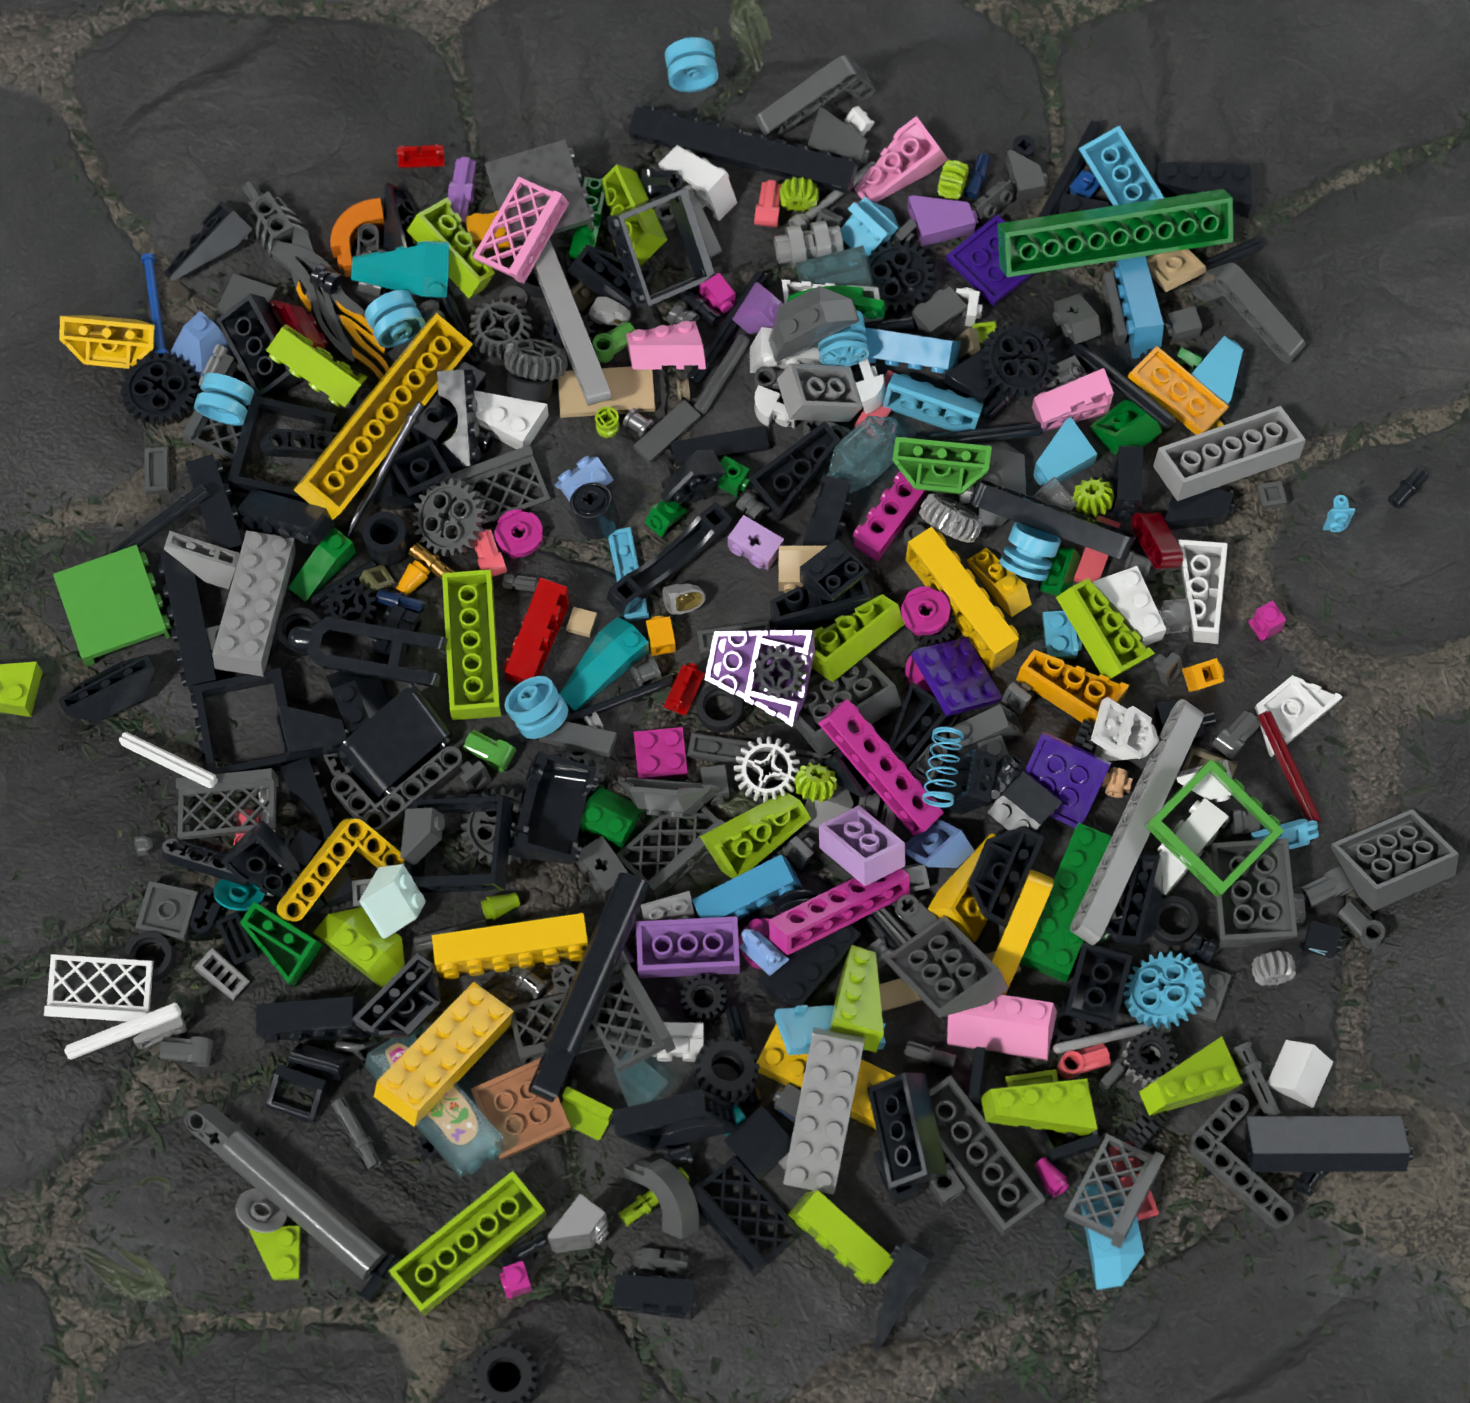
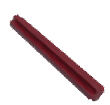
M1268 710L1259 714L1258 719L1304 818L1307 821L1315 820L1319 823L1321 817L1272 712Z

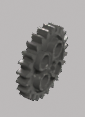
M450 478L449 481L445 479L441 481V484L433 485V489L426 488V496L419 494L422 503L414 504L419 508V512L412 513L413 516L418 517V520L412 524L419 526L415 535L422 536L419 542L427 544L426 549L433 550V554L441 555L442 553V556L449 557L451 554V556L457 557L459 552L467 553L466 546L475 548L473 540L481 541L478 532H485V529L481 527V523L488 521L482 518V515L487 513V510L481 509L480 506L485 501L477 500L481 493L473 491V485H466V481ZM445 497L446 504L444 507H442L441 502L442 499ZM465 505L466 513L462 515V508ZM437 520L438 527L436 528V530H434L433 525L434 522ZM457 528L458 535L454 538V530Z
M501 788L500 794L496 795H505V798L514 803L513 818L517 816L522 793L515 797L514 789H511L509 794H505L504 788ZM491 789V794H496L494 789ZM484 792L481 793L482 797H490L487 796ZM469 812L470 815L463 814L462 818L467 823L460 824L461 830L466 831L461 834L462 840H468L465 843V848H472L471 856L474 857L479 854V862L481 863L487 859L488 866L491 867L496 816L489 817L487 816L488 812ZM485 821L488 824H480V822ZM512 823L511 826V837L515 825L514 823ZM483 832H490L492 834L491 838L487 840H482L479 836ZM509 855V867L512 866L513 859H515L519 864L521 863V858Z

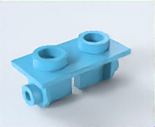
M1338 495L1334 498L1333 508L1327 514L1323 530L1341 532L1347 529L1355 508H1349L1348 499L1344 495Z

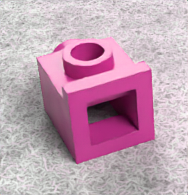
M720 273L700 284V296L706 298L712 308L715 307L719 313H726L732 309L735 304V292Z
M1272 600L1256 609L1253 618L1248 623L1262 642L1282 631L1286 619Z
M523 1261L503 1267L504 1272L500 1273V1278L507 1299L532 1291Z

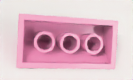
M1000 995L989 1004L948 1015L947 1044L972 1049L985 1047L986 1051L1048 1060L1057 1011L1051 1002Z

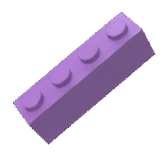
M737 917L636 921L639 978L697 976L698 974H740Z

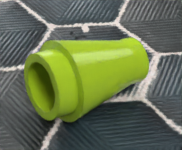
M516 893L486 896V899L481 901V907L487 920H496L514 908L520 907V902Z

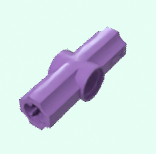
M468 157L456 159L453 181H450L448 198L452 203L450 207L454 214H459L462 219V227L466 226L465 217L468 216L469 206L473 203L474 199L473 183L476 161Z

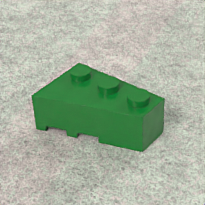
M256 902L252 903L240 922L255 943L266 954L270 962L281 973L285 981L289 985L296 987L322 947V944Z

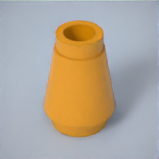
M414 560L412 564H408L396 589L399 592H403L405 596H408L428 579L427 575L430 571Z

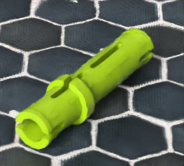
M680 1167L678 1170L685 1177L687 1182H689V1177L687 1176L685 1171ZM651 1190L643 1196H637L634 1203L618 1213L620 1219L627 1227L646 1213L648 1215L652 1212L651 1208L659 1203Z

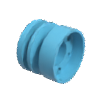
M857 311L859 322L819 341V359L823 365L851 366L864 361L869 356L867 337L864 335V317L860 311Z
M1019 522L1014 523L1008 540L1015 546H1005L1003 551L1005 554L1001 556L999 563L1007 570L1021 577L1038 581L1046 580L1049 574L1047 570L1051 569L1052 562L1046 557L1052 558L1056 556L1061 539Z

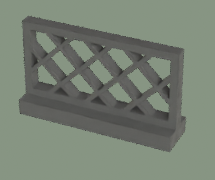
M225 354L215 373L232 377L235 370L243 372L240 364L234 361L233 357ZM248 379L247 381H243L247 385H250ZM195 410L183 432V442L190 445L194 443L233 462L236 449L231 454L223 450L221 443L234 439L237 446V438H240L241 432L235 434L233 426L229 425L232 435L219 439L216 428L228 424L213 423L212 419L203 416ZM211 429L216 440L210 442L199 439L202 432Z
M530 445L452 473V477H450L458 481H466V485L469 484L474 487L479 482L490 485L486 496L480 494L478 497L485 501L481 509L484 508L486 502L494 504L499 508L495 515L488 516L483 514L482 518L488 521L481 523V526L499 520L508 511L515 509L524 511L551 500ZM531 464L534 472L530 480L518 475L522 466ZM505 473L512 476L508 488L495 483L499 475ZM535 476H536V479H537L538 483H536V482L533 481L534 478H535ZM516 478L528 483L524 494L511 490ZM531 485L541 489L544 497L534 500L526 495ZM493 486L506 492L501 503L488 498ZM509 493L521 498L517 507L511 508L504 505ZM465 505L462 508V513L464 510H466Z
M272 768L215 774L218 782L214 788L205 787L187 777L176 778V789L179 791L177 834L179 840L246 833L257 825L254 820L263 810L269 813V823L267 825L272 830H276V787L279 786V776ZM262 789H269V797L263 803L255 798ZM244 791L248 796L237 806L231 799L237 792ZM214 794H220L224 798L215 808L207 803ZM196 796L200 801L189 811L186 808V797ZM253 799L259 807L251 816H248L243 809ZM229 802L236 809L225 819L218 812ZM205 804L212 811L201 821L195 814ZM241 812L247 820L241 826L234 827L230 822ZM215 815L223 820L217 829H209L206 826ZM192 817L200 823L193 831L185 832V824Z
M705 806L699 809L702 813L697 811L695 814H685L684 818L669 817L670 812H664L616 854L623 866L632 875L643 879L650 885L649 892L656 900L710 854L701 838L697 837V835L701 836L724 824L721 819L718 820ZM667 819H677L676 830H663V823ZM680 819H694V829L680 830ZM698 819H709L713 823L707 829H697ZM649 835H658V846H644V841ZM662 835H676L675 846H662ZM680 835H693V842L688 846H679ZM644 851H657V862H643ZM661 851H675V858L670 862H661ZM630 852H640L639 862H628L624 857ZM656 867V875L648 881L642 875L643 868Z
M629 963L620 967L621 973L611 977L592 1021L593 1027L619 1073L664 1049L666 1053L676 1049L669 1031ZM620 982L622 983L623 988L620 994L610 993L611 987ZM607 998L617 1000L614 1009L603 1007ZM623 1001L634 1004L631 1012L619 1011ZM600 1013L611 1015L608 1024L597 1022ZM617 1016L628 1018L624 1028L613 1026ZM633 1020L644 1021L641 1031L630 1029ZM611 1031L622 1033L618 1043L607 1040ZM627 1035L638 1037L635 1046L624 1044ZM644 1038L653 1039L656 1042L655 1045L649 1048L640 1047ZM621 1050L632 1052L630 1058L621 1063L619 1062L618 1056Z
M566 993L509 1007L514 1011L511 1024L521 1066L542 1057L546 1048L544 1044L547 1039L544 1035L553 1025ZM607 998L603 1007L607 1005V1008L613 1009L611 999ZM551 1005L556 1008L550 1019L539 1013L543 1006ZM526 1011L531 1014V1017L524 1025L516 1020L515 1013ZM536 1017L547 1023L541 1033L530 1028ZM592 1023L578 1054L605 1048ZM611 1031L607 1040L618 1043L620 1034ZM526 1032L537 1037L533 1044L522 1047L521 1039Z
M1106 1134L1064 1217L1112 1239L1111 1245L1121 1249L1161 1170L1165 1156L1158 1152H1155L1153 1156ZM1107 1145L1118 1148L1121 1155L1109 1157L1106 1151ZM1137 1157L1145 1161L1142 1167L1133 1169L1129 1159ZM1123 1160L1127 1170L1116 1173L1112 1163ZM1107 1165L1110 1174L1099 1177L1095 1168ZM1131 1176L1134 1185L1122 1188L1119 1178ZM1113 1180L1117 1190L1106 1193L1102 1182ZM1096 1184L1100 1194L1088 1197L1085 1190L1086 1186ZM1120 1196L1124 1205L1112 1208L1108 1198ZM1103 1200L1107 1210L1095 1213L1091 1203ZM1086 1204L1090 1214L1082 1216L1073 1211L1076 1206ZM1110 1215L1113 1222L1112 1228L1109 1229L1102 1226L1098 1218Z

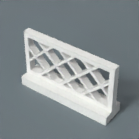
M51 954L48 998L44 1009V1016L130 1021L150 1013L154 961ZM57 960H65L73 968L64 977L57 972ZM73 961H80V963L76 966ZM86 962H92L98 969L89 979L79 970ZM98 963L106 964L101 968V966ZM111 964H117L123 971L114 981L104 971ZM123 964L131 966L126 969ZM137 965L146 966V977L138 983L130 974V971ZM75 972L85 982L76 991L65 981ZM99 974H102L110 985L99 993L91 984V981ZM125 975L135 985L127 994H124L116 985ZM143 983H145V990L141 986ZM63 984L71 995L64 1001H55V989ZM87 985L96 995L89 1003L83 1002L77 995ZM112 987L122 997L115 1004H109L103 998V995ZM139 989L144 995V1005L134 1006L127 997ZM74 997L78 1002H70V1000ZM98 999H100V1001H101L103 1004L95 1003V1002H96ZM123 1001H125L128 1005H119V1004H121Z

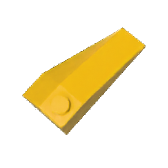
M990 834L946 881L928 907V910L938 919L945 915L971 942L977 941L988 919L982 916L967 884L986 840L995 837V834Z

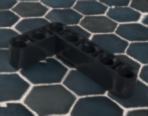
M363 389L351 399L349 404L350 418L360 407V399L364 401L371 393V390ZM276 428L272 429L262 438L260 447L262 452L268 456L318 459L339 432ZM270 438L276 440L278 446L273 445ZM293 440L298 441L301 445V448L297 447L294 444ZM317 442L322 443L324 449L319 448Z

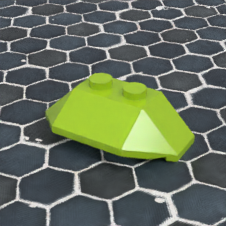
M363 907L328 914L313 932V935L381 988L405 966L402 937L395 932L387 938H382Z

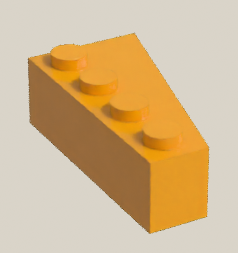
M1033 650L1023 663L1016 679L1021 684L1024 681L1032 687V691L1078 721L1083 722L1084 719H1087L1094 723L1097 719L1101 701L1109 697L1120 704L1129 687L1128 684L1123 682L1119 684L1110 681L1109 677L1100 674L1097 676L1086 672L1085 668L1080 666L1073 667L1065 664L1063 660L1037 650Z

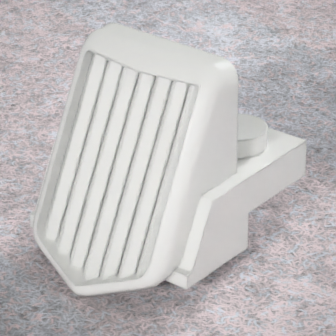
M1109 697L1103 699L1091 737V741L1097 744L1094 755L1106 761L1146 757L1159 743L1155 726L1151 724L1152 718L1134 706L1126 709Z

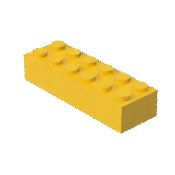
M930 527L908 541L906 562L925 586L944 593L950 603L951 616H955L956 627L965 638L968 637L976 653L990 671H993L1014 657L1019 640L1017 630L1014 626L1006 623L1000 608L992 605L986 590L983 587H978L972 572L969 569H964L958 554L954 550L950 551L944 536L940 532L936 533L933 527Z
M583 913L432 935L435 965L439 977H444L446 980L457 979L462 974L479 976L483 975L484 971L489 970L506 972L510 970V967L520 966L521 969L532 968L535 964L544 962L545 965H554L564 959L581 961L588 945Z
M473 982L377 1080L374 1097L415 1127L510 1027L514 1011Z
M776 1023L756 1064H759V1073L785 1086L789 1083L801 1091L808 1054L788 1055ZM861 1059L850 1117L876 1129L867 1088L893 1078L895 1075Z

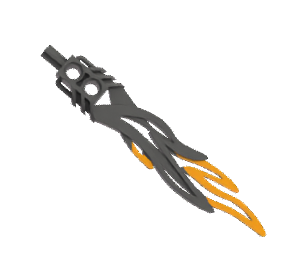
M250 181L246 182L242 189L251 201L249 202L251 211L248 213L247 218L256 230L257 239L259 241L262 239L263 248L266 250L268 247L270 258L280 263L292 274L295 288L302 303L309 312L312 311L313 307L323 335L336 352L352 366H355V360H357L381 380L384 376L383 373L370 360L350 345L340 326L341 324L355 343L369 356L374 358L387 373L389 367L385 360L370 348L357 333L359 332L381 353H386L385 347H381L373 334V329L368 325L364 317L365 311L343 292L341 286L333 295H329L323 291L322 287H320L321 294L317 287L310 284V276L300 262L307 265L313 271L320 263L329 267L331 272H334V269L323 258L314 253L309 239L310 233L304 228L296 213L287 208L281 198H273L269 191L262 194L254 181L251 183ZM263 210H271L268 213H262ZM276 227H283L281 230H274ZM292 239V244L285 243ZM300 283L304 287L306 295L303 294ZM332 302L342 312L346 313L347 315L355 319L357 322H359L361 325H363L371 334H369L367 331L361 328L350 318L342 315H336ZM321 314H322V316L324 317V319H325V321H326L328 327L330 328L331 332L333 333V335H332V334L329 332V330L327 329V327H326V325H325V323H324V321H323V319H322V317H321Z

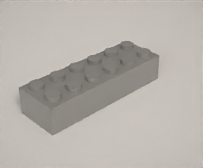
M1279 406L1158 448L1153 467L1175 499L1179 501L1299 459L1306 439L1283 408Z
M246 531L212 653L215 669L263 677L296 555L294 538Z
M814 1027L785 1171L784 1185L818 1190L819 1192L834 1195L865 1037Z

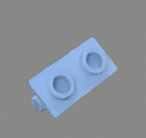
M745 929L742 932L744 943L739 948L769 976L789 960L759 931L755 932L752 929Z

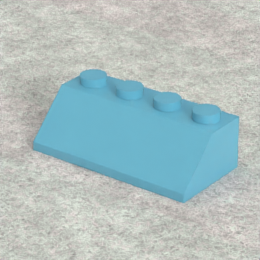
M1120 126L1079 148V151L1113 206L1164 198Z
M895 373L887 386L883 407L889 408L891 411L952 432L975 429L984 405L974 398H965L951 390H941L928 382L921 383L907 375Z

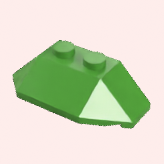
M896 437L893 462L914 490L963 494L989 471L992 446Z

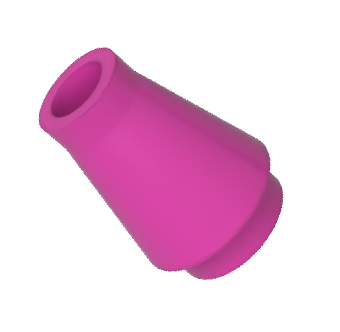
M1047 1157L1035 1163L1034 1167L1040 1176L1047 1194L1050 1193L1053 1197H1056L1069 1188L1068 1178Z

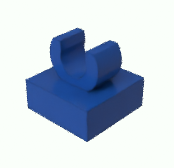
M1082 170L1070 185L1069 192L1078 197L1091 199L1101 185L1093 174Z

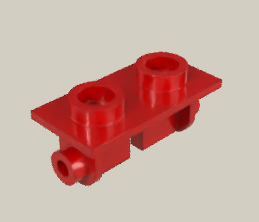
M401 145V147H397L398 168L444 166V145Z
M696 664L682 665L663 706L664 708L684 716L687 715L705 675L704 672L697 670L698 666Z

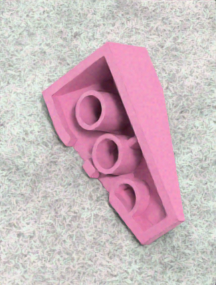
M917 116L893 136L894 140L887 149L884 148L881 152L880 159L874 166L869 168L855 187V191L861 199L867 197L873 203H876L927 176L948 160Z

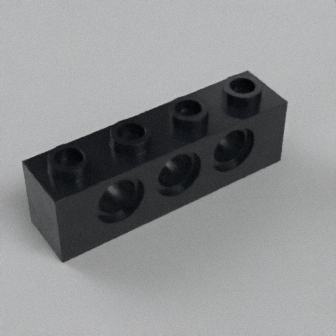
M464 361L457 368L453 369H473V374L476 377L474 391L483 392L486 388V373ZM438 389L435 397L425 405L423 412L419 416V423L415 424L412 428L411 440L421 444L431 439L438 450L457 426L458 415L455 407L448 399L438 395Z

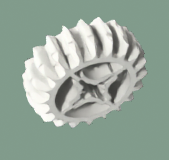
M759 737L757 738L758 746H755L750 741L748 742L750 751L746 748H741V753L745 757H736V761L742 765L734 766V771L742 773L735 776V781L743 780L738 786L739 789L743 790L748 787L745 796L749 797L754 792L755 802L759 800L760 796H763L764 803L768 801L769 796H772L774 800L777 799V794L785 796V789L791 793L794 791L790 783L795 784V777L793 775H797L800 769L793 767L798 766L800 760H791L796 755L795 750L787 753L790 745L786 743L781 748V739L779 738L774 745L771 744V737H767V744H762V739ZM770 752L765 760H751L759 753ZM777 755H780L787 763L788 774L782 772V769L775 765ZM771 761L773 773L765 775L764 778L762 767L766 768V765H769ZM747 767L752 768L753 771L759 774L757 786L748 778ZM770 780H784L777 787L764 789Z

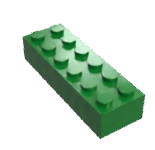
M1077 824L1054 878L1051 892L1019 964L1064 983L1067 982L1084 941L1070 931V926L1112 836L1083 824Z

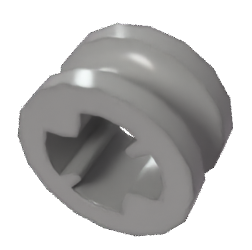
M593 712L591 717H584L587 726L604 730L603 724L596 712Z

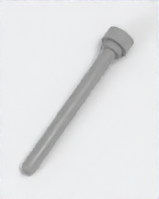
M875 162L868 163L856 173L853 187L860 182L869 168L876 164ZM831 192L805 214L801 213L800 215L796 214L788 221L789 225H800L802 231H806L810 221L818 215L822 208L826 209L845 193Z
M1143 1023L1057 1043L1053 1046V1051L1059 1054L1132 1037L1137 1034L1140 1035L1143 1031L1149 1033L1150 1030H1155L1156 1033L1161 1032L1164 1035L1170 1033L1171 1025L1169 1029H1166L1165 1025L1161 1024L1157 1030L1153 1023L1148 1028Z

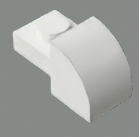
M866 358L859 363L864 380L857 382L856 386L864 412L868 414L877 410L884 403L887 389L883 374L878 375L875 365L870 367Z
M758 385L755 392V414L758 420L767 427L770 426L772 420H775L777 424L783 427L790 426L795 428L798 420H789L785 405L780 403V393Z

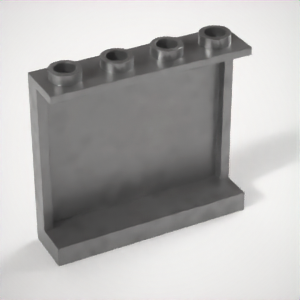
M565 139L485 163L498 210L502 207L517 178L521 177L552 192L555 190L563 194L569 202L567 209L552 234L588 224L589 230H593L592 220H595L592 206L587 207L586 200H589L585 186H580L579 181L582 180L579 167H574L572 162L576 160L572 147H567ZM522 185L518 192L519 199L531 195L528 187ZM544 195L536 198L538 207L546 205L550 197ZM532 200L520 204L523 213L534 209ZM517 206L507 211V219L519 215ZM536 215L524 219L526 227L535 225L537 221ZM521 220L509 224L511 233L523 229ZM525 235L513 239L515 248L526 241Z

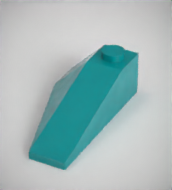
M423 241L418 242L417 246L408 248L400 246L390 252L382 253L378 251L352 257L351 280L393 290L409 291L410 294L424 297L446 298L449 242Z
M619 617L615 618L599 631L559 694L574 712H577L630 669V667L649 653V642L632 624Z

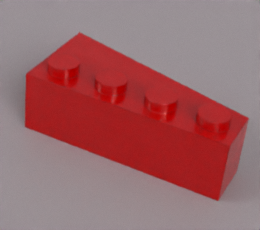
M540 577L527 614L523 619L519 635L516 636L513 642L512 654L506 658L503 666L507 681L519 684L528 678L540 676L570 606L568 587Z

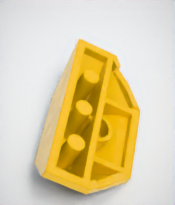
M93 315L60 316L59 340L83 364L130 369V365L135 366L137 364V359H143L145 355L154 349V324L135 319Z

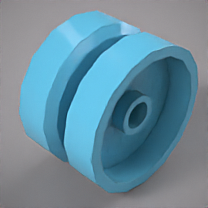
M696 37L684 38L672 43L666 49L665 61L668 68L669 85L673 89L680 92H695L706 89L717 81L718 68L715 62L714 45L709 40Z
M396 290L386 293L375 299L365 310L364 317L368 325L373 329V334L381 347L390 348L405 344L414 339L425 325V320L416 308V303L409 291Z
M218 373L205 374L200 387L203 393L197 395L194 409L203 416L220 423L237 426L243 425L248 412L244 406L250 405L254 394L252 387L227 375Z
M544 676L528 678L519 683L510 691L504 704L506 712L515 721L520 733L529 739H538L553 733L563 724L568 715L566 702L558 694L553 682Z

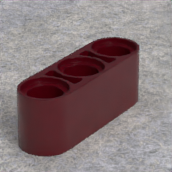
M1159 512L1135 513L1132 517V529L1153 567L1156 569L1179 568L1183 562V552L1163 516Z

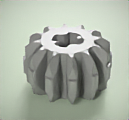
M1286 951L1261 954L1259 957L1254 958L1252 962L1253 977L1262 986H1278L1281 983L1292 980L1296 975L1295 961L1292 955Z

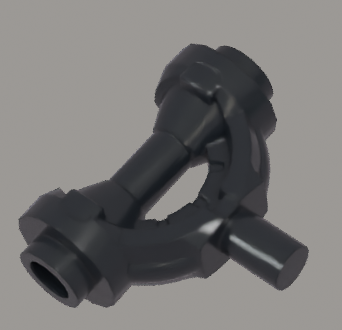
M1004 755L998 761L1000 766L998 773L994 776L990 803L984 806L989 807L995 799L1000 797V793L1009 786L1013 778H1017L1023 772L1021 768L1022 763L1016 756Z

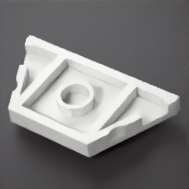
M1292 675L1255 706L1257 717L1259 714L1270 710L1286 744H1289L1340 702L1342 696L1338 693L1334 695L1321 690L1320 686L1313 683L1308 684L1303 679ZM1260 725L1268 753L1273 757L1275 753L1262 725Z

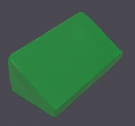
M1058 548L1056 556L1049 559L1052 562L1051 569L1047 570L1049 574L1047 579L1042 581L1040 591L1059 596L1072 587L1081 560V556L1073 548Z

